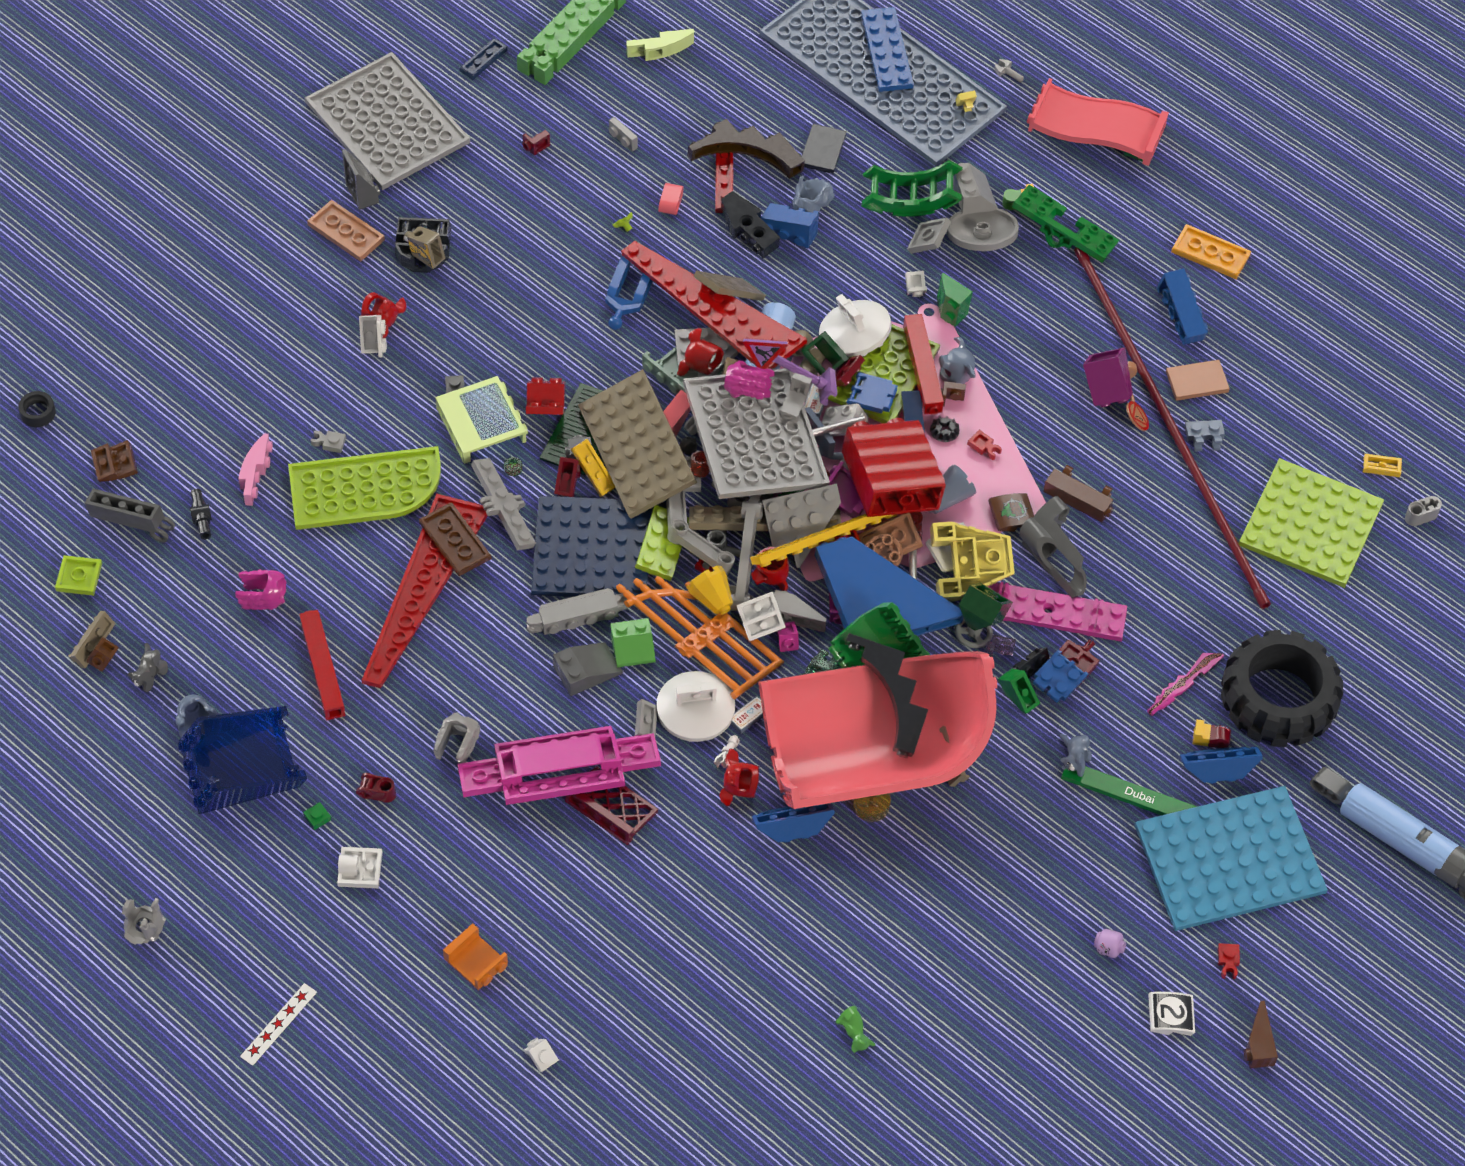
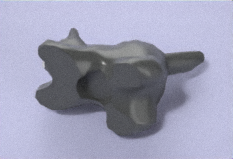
M145 643L144 654L141 657L138 669L135 672L128 673V676L135 686L143 685V690L149 692L154 685L155 675L160 674L164 676L168 672V664L165 660L160 659L161 653L158 649L151 650L150 645Z

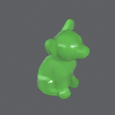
M856 1006L847 1008L835 1021L837 1025H843L848 1036L853 1039L851 1050L854 1053L858 1050H866L869 1045H876L863 1034V1020Z

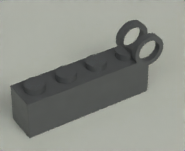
M92 489L84 503L90 517L148 531L153 539L162 543L167 542L169 536L158 527L160 526L165 530L172 531L176 526L173 520L164 516L160 505L97 489ZM162 521L169 523L171 526L165 525ZM154 532L161 534L164 538L157 536Z

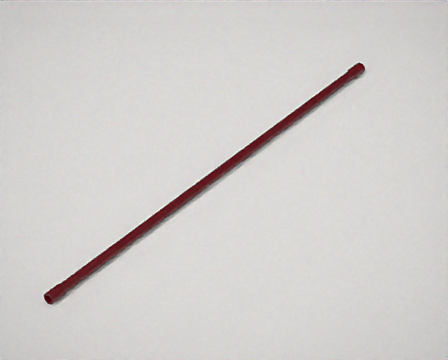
M1076 247L1074 253L1088 275L1130 358L1137 365V371L1244 573L1254 593V597L1261 609L1268 608L1271 605L1268 596L1256 578L1091 264L1088 254Z

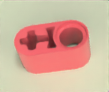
M665 183L658 211L677 215L684 186Z

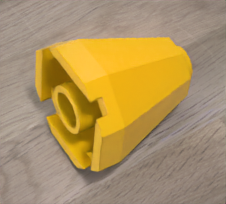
M722 566L712 567L714 569L713 572H710L709 569L702 572L691 580V585H687L686 588L691 595L712 612L724 615L731 610L730 606L733 604L725 570Z

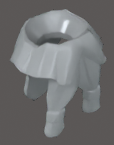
M155 898L151 907L144 905L135 908L134 900L131 899L126 900L122 908V914L125 915L123 924L125 930L124 937L130 943L135 945L147 944L158 939L166 921L160 910L158 898ZM140 920H142L140 924V929L142 930V932L136 930V924Z

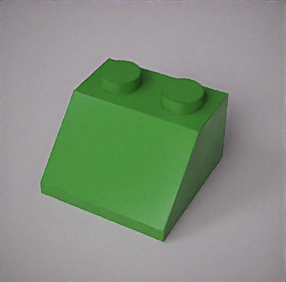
M649 618L610 623L611 641L617 668L656 662Z

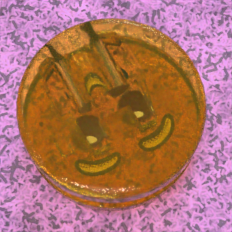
M890 793L854 799L853 809L856 815L867 822H877L884 819L890 810Z

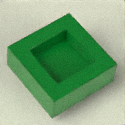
M321 802L303 812L304 817L314 830L331 821L330 814Z

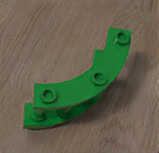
M950 160L935 168L920 172H896L873 165L863 173V176L872 180L871 194L862 200V207L882 214L885 211L893 213V216L902 217L933 214L937 209H948L962 200V194L953 190V176L962 171L963 167ZM946 179V189L937 194V182ZM879 183L890 185V198L878 195ZM930 184V196L917 199V186ZM897 186H910V200L897 199Z

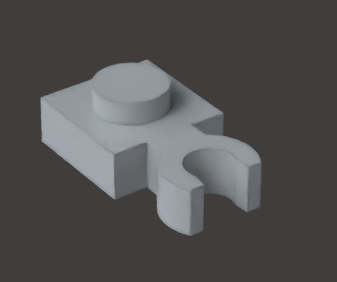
M320 431L313 432L314 437L318 439H311V445H322L323 450L342 452L346 434L327 431V434L324 435Z

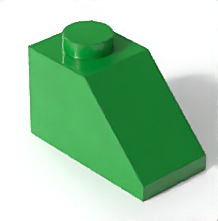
M1010 669L998 678L1005 695L1024 714H1027L1041 704L1025 671Z

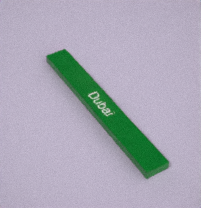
M1085 766L1082 777L1077 775V770L1070 771L1064 769L1061 776L1062 780L1161 816L1197 807Z

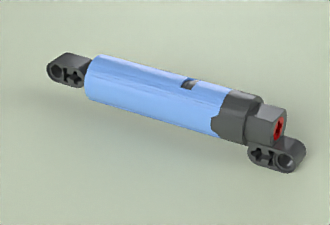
M1322 767L1311 779L1310 785L1316 792L1335 804H1340L1344 801L1340 808L1341 815L1454 888H1460L1458 890L1459 894L1465 900L1464 848L1363 783L1356 784L1352 788L1349 781L1327 767Z

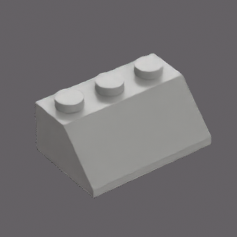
M970 163L958 164L963 167V170L953 176V189L962 194V200L958 202L962 214L997 210L998 207L986 175Z

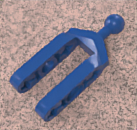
M623 256L619 260L605 298V303L616 312L608 321L609 327L613 330L621 328L623 323L621 320L622 315L640 312L653 283L643 273L633 300L619 298L618 296L631 265V262Z

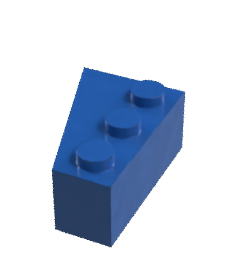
M770 203L761 217L780 238L805 248H809L818 233L819 211L814 210L811 213L805 212L803 208L793 210L790 209V206Z

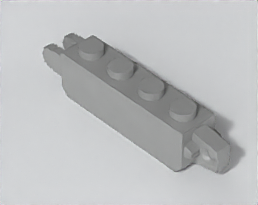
M607 588L543 604L539 608V613L528 616L526 621L527 630L531 634L542 631L544 635L556 634L562 630L575 629L578 626L591 625L602 620H611L619 616V611L628 608L624 604V601L627 599L623 594L614 595L613 590Z

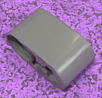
M1429 496L1410 503L1405 515L1406 523L1411 526H1418L1435 520L1442 506L1441 500L1436 496Z

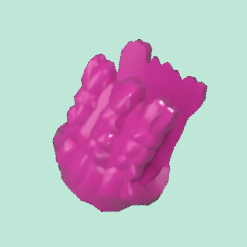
M739 360L728 366L724 389L730 393L732 398H737L740 395L760 400L770 398L771 391L769 389L772 385L770 377L775 376V372L772 369L748 366L744 361Z
M261 569L239 572L238 576L244 583V589H264L263 592L236 591V598L243 609L273 610L285 602L286 580L285 575L275 570L262 571Z

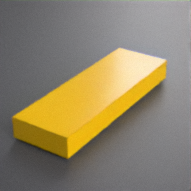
M588 439L571 448V451L576 459L579 460L581 467L600 497L616 488L610 474Z

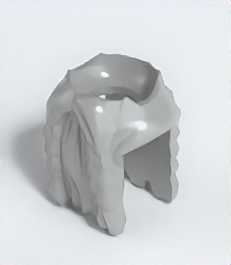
M458 712L444 719L433 751L436 759L441 760L451 735L464 736V739L456 755V760H458V764L466 763L475 747L476 740L479 738L480 725L478 722L470 717L461 716Z

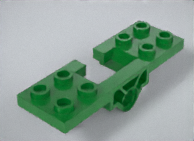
M1030 184L1012 205L1014 209L1042 225L1039 231L1045 234L1047 243L1053 248L1065 246L1070 249L1074 245L1103 263L1119 242L1113 235L1083 217H1080L1075 224L1079 228L1077 233L1058 223L1054 218L1057 215L1062 217L1067 207ZM1052 236L1058 237L1059 242H1055Z

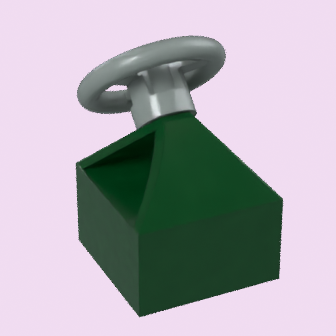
M982 583L970 585L959 604L964 619L963 623L955 626V635L958 641L969 648L986 646L993 637L991 626L1003 621L1013 602ZM964 623L967 624V628L961 627V626H962ZM983 628H986L987 636L982 640L980 633ZM961 634H969V636L975 639L976 643L967 641Z

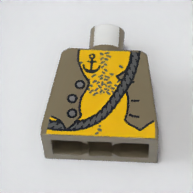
M421 226L417 227L413 232L407 231L405 233L404 240L409 242L412 255L432 269L445 259L439 233Z

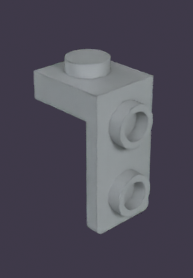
M794 373L789 392L780 409L781 414L795 419L798 418L809 394L812 378Z

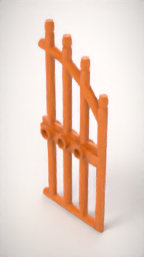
M657 576L655 581L663 589L652 590L646 584H643L640 579L636 578L633 583L644 592L636 596L628 589L626 590L623 585L618 584L616 586L618 592L627 599L624 601L626 607L629 608L635 605L678 642L675 647L679 650V653L688 659L694 656L733 690L730 693L733 699L738 698L784 663L781 658L758 639L749 641L745 628L728 613L724 615L719 613L712 619L708 618L687 600H698L689 591L673 588L660 576ZM689 581L685 583V587L691 585ZM672 596L703 622L704 625L697 629L661 597ZM651 598L691 634L683 638L642 601ZM734 628L768 657L772 663L768 666L763 665L728 635L726 631ZM720 637L760 672L752 676L713 641ZM708 647L744 678L746 682L739 686L704 656L700 650Z

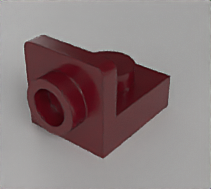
M546 130L536 134L533 138L526 133L522 135L524 149L534 156L550 146V133Z

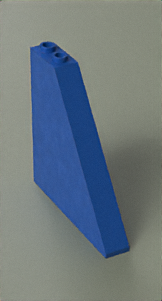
M842 537L835 542H824L816 547L814 556L844 629L860 615L886 602H893L898 606L899 613L909 622L911 630L917 636L963 623L964 617L960 608L854 537Z

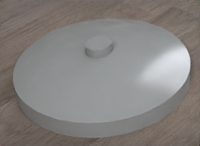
M997 208L995 211L962 214V211H959L950 217L951 223L947 229L949 239L962 248L974 251H993L1004 248L1016 240L1019 224L1012 214Z

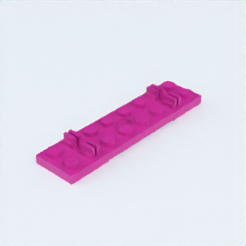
M1004 582L988 586L1013 602L1003 621L1023 623L1122 642L1127 612L1126 605L1104 602L1101 599L1098 601L1099 599L1096 598L1095 600L1081 597L1071 598L1069 595L1008 585L1009 583L1003 584ZM1050 609L1052 612L1047 613L1045 610Z

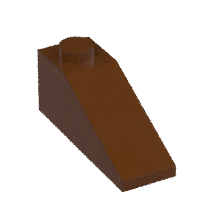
M1265 1000L1260 1001L1246 1049H1244L1245 1061H1249L1250 1069L1275 1066L1278 1058Z

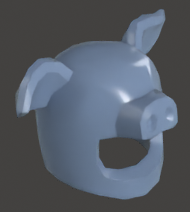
M955 337L954 340L959 344V347L952 349L947 355L940 356L939 363L941 368L939 376L946 382L965 384L970 378L976 377L974 371L975 358L973 353L966 349L965 341L961 337ZM945 369L951 372V376L945 373Z

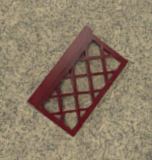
M595 766L591 771H597L602 769H600L598 766ZM626 786L617 787L619 792L608 793V789H604L605 793H594L592 791L591 793L566 795V803L626 845L658 813V808ZM623 797L632 798L634 803L624 804ZM595 798H606V804H598ZM609 798H620V804H609ZM635 808L636 815H625L624 809ZM638 808H646L650 812L639 815ZM610 809H621L622 815H614ZM626 820H637V825L633 828L626 823Z

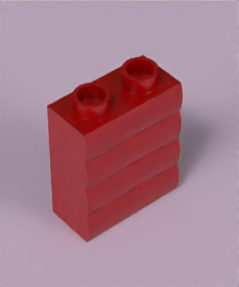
M894 418L887 423L873 425L860 421L851 427H847L841 452L867 517L939 510L946 484L919 420L905 421L902 418Z

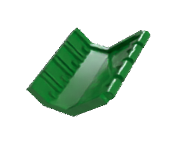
M893 602L881 603L860 615L831 641L832 646L828 649L835 660L842 658L838 662L841 668L865 665L860 661L863 650L854 651L848 648L849 645L845 644L849 633L905 652L904 658L931 654L924 649L920 638L913 633L909 622L902 617L898 606Z

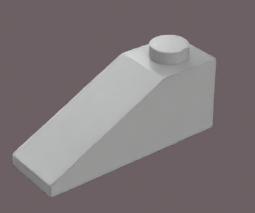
M775 590L774 596L784 623L795 621L796 626L825 632L827 619L796 595L787 591Z

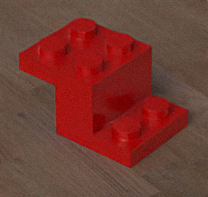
M532 377L531 381L527 382L526 414L563 415L565 412L566 381H562V378H551L550 381H543L542 377Z

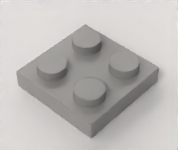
M946 217L919 223L907 248L908 251L912 254L939 248L951 223L950 220Z

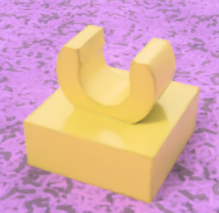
M975 90L958 94L955 100L957 107L963 105L964 112L972 111L971 108L974 107L973 103L977 97Z

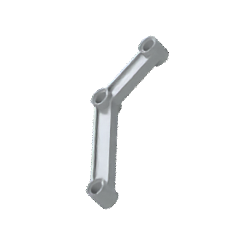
M685 490L666 500L668 540L674 544H680L712 567L722 566L726 575H729L735 561L734 555L728 551H722L689 528L686 514Z
M773 493L752 495L748 502L743 501L741 517L745 518L736 593L731 594L733 604L730 606V611H738L736 605L752 600L751 595H748L752 567L750 557H753L757 520H761L763 516L762 500L773 498Z

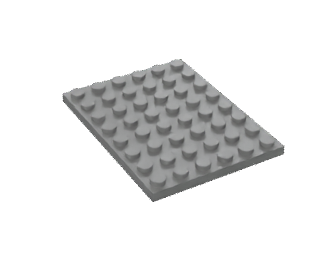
M393 52L305 97V103L347 151L365 167L368 173H371L373 180L382 190L470 143V137Z
M786 368L773 370L775 376L770 377L772 385L769 389L771 396L770 398H763V400L745 395L732 398L730 393L724 389L726 374L684 378L683 386L719 499L815 489L830 484L804 405L797 419L780 413L794 375L790 370Z

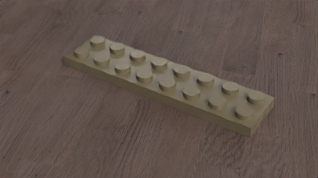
M702 505L689 507V528L692 530L743 531L745 518L741 517L742 507H722L719 505L713 507H704ZM764 508L762 519L757 520L756 531H769ZM839 509L835 511L825 529L841 523Z

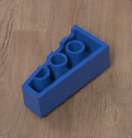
M1179 269L1164 273L1156 289L1158 293L1162 292L1164 297L1162 302L1164 305L1169 306L1168 314L1172 320L1175 319V329L1182 344L1185 345L1204 340L1208 333V326L1203 322L1202 310L1197 305L1196 293L1190 286L1189 275L1186 274L1185 269Z

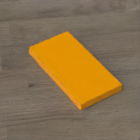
M1187 224L1171 250L1176 255L1236 280L1251 255L1250 250Z

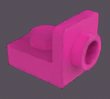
M795 621L785 622L786 628L776 631L779 639L780 652L798 650L799 640Z

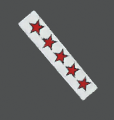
M304 983L240 1057L254 1065L317 991Z

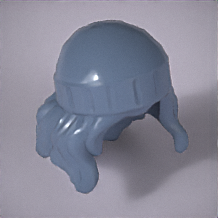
M801 176L795 188V197L792 201L793 210L803 208L805 212L813 213L814 210L820 211L821 207L828 206L835 196L832 185L824 179L819 180L818 178L803 181L804 176Z
M188 695L179 702L176 724L182 740L190 746L202 749L204 746H210L211 743L217 741L222 724L216 710L209 706L206 700L199 695Z

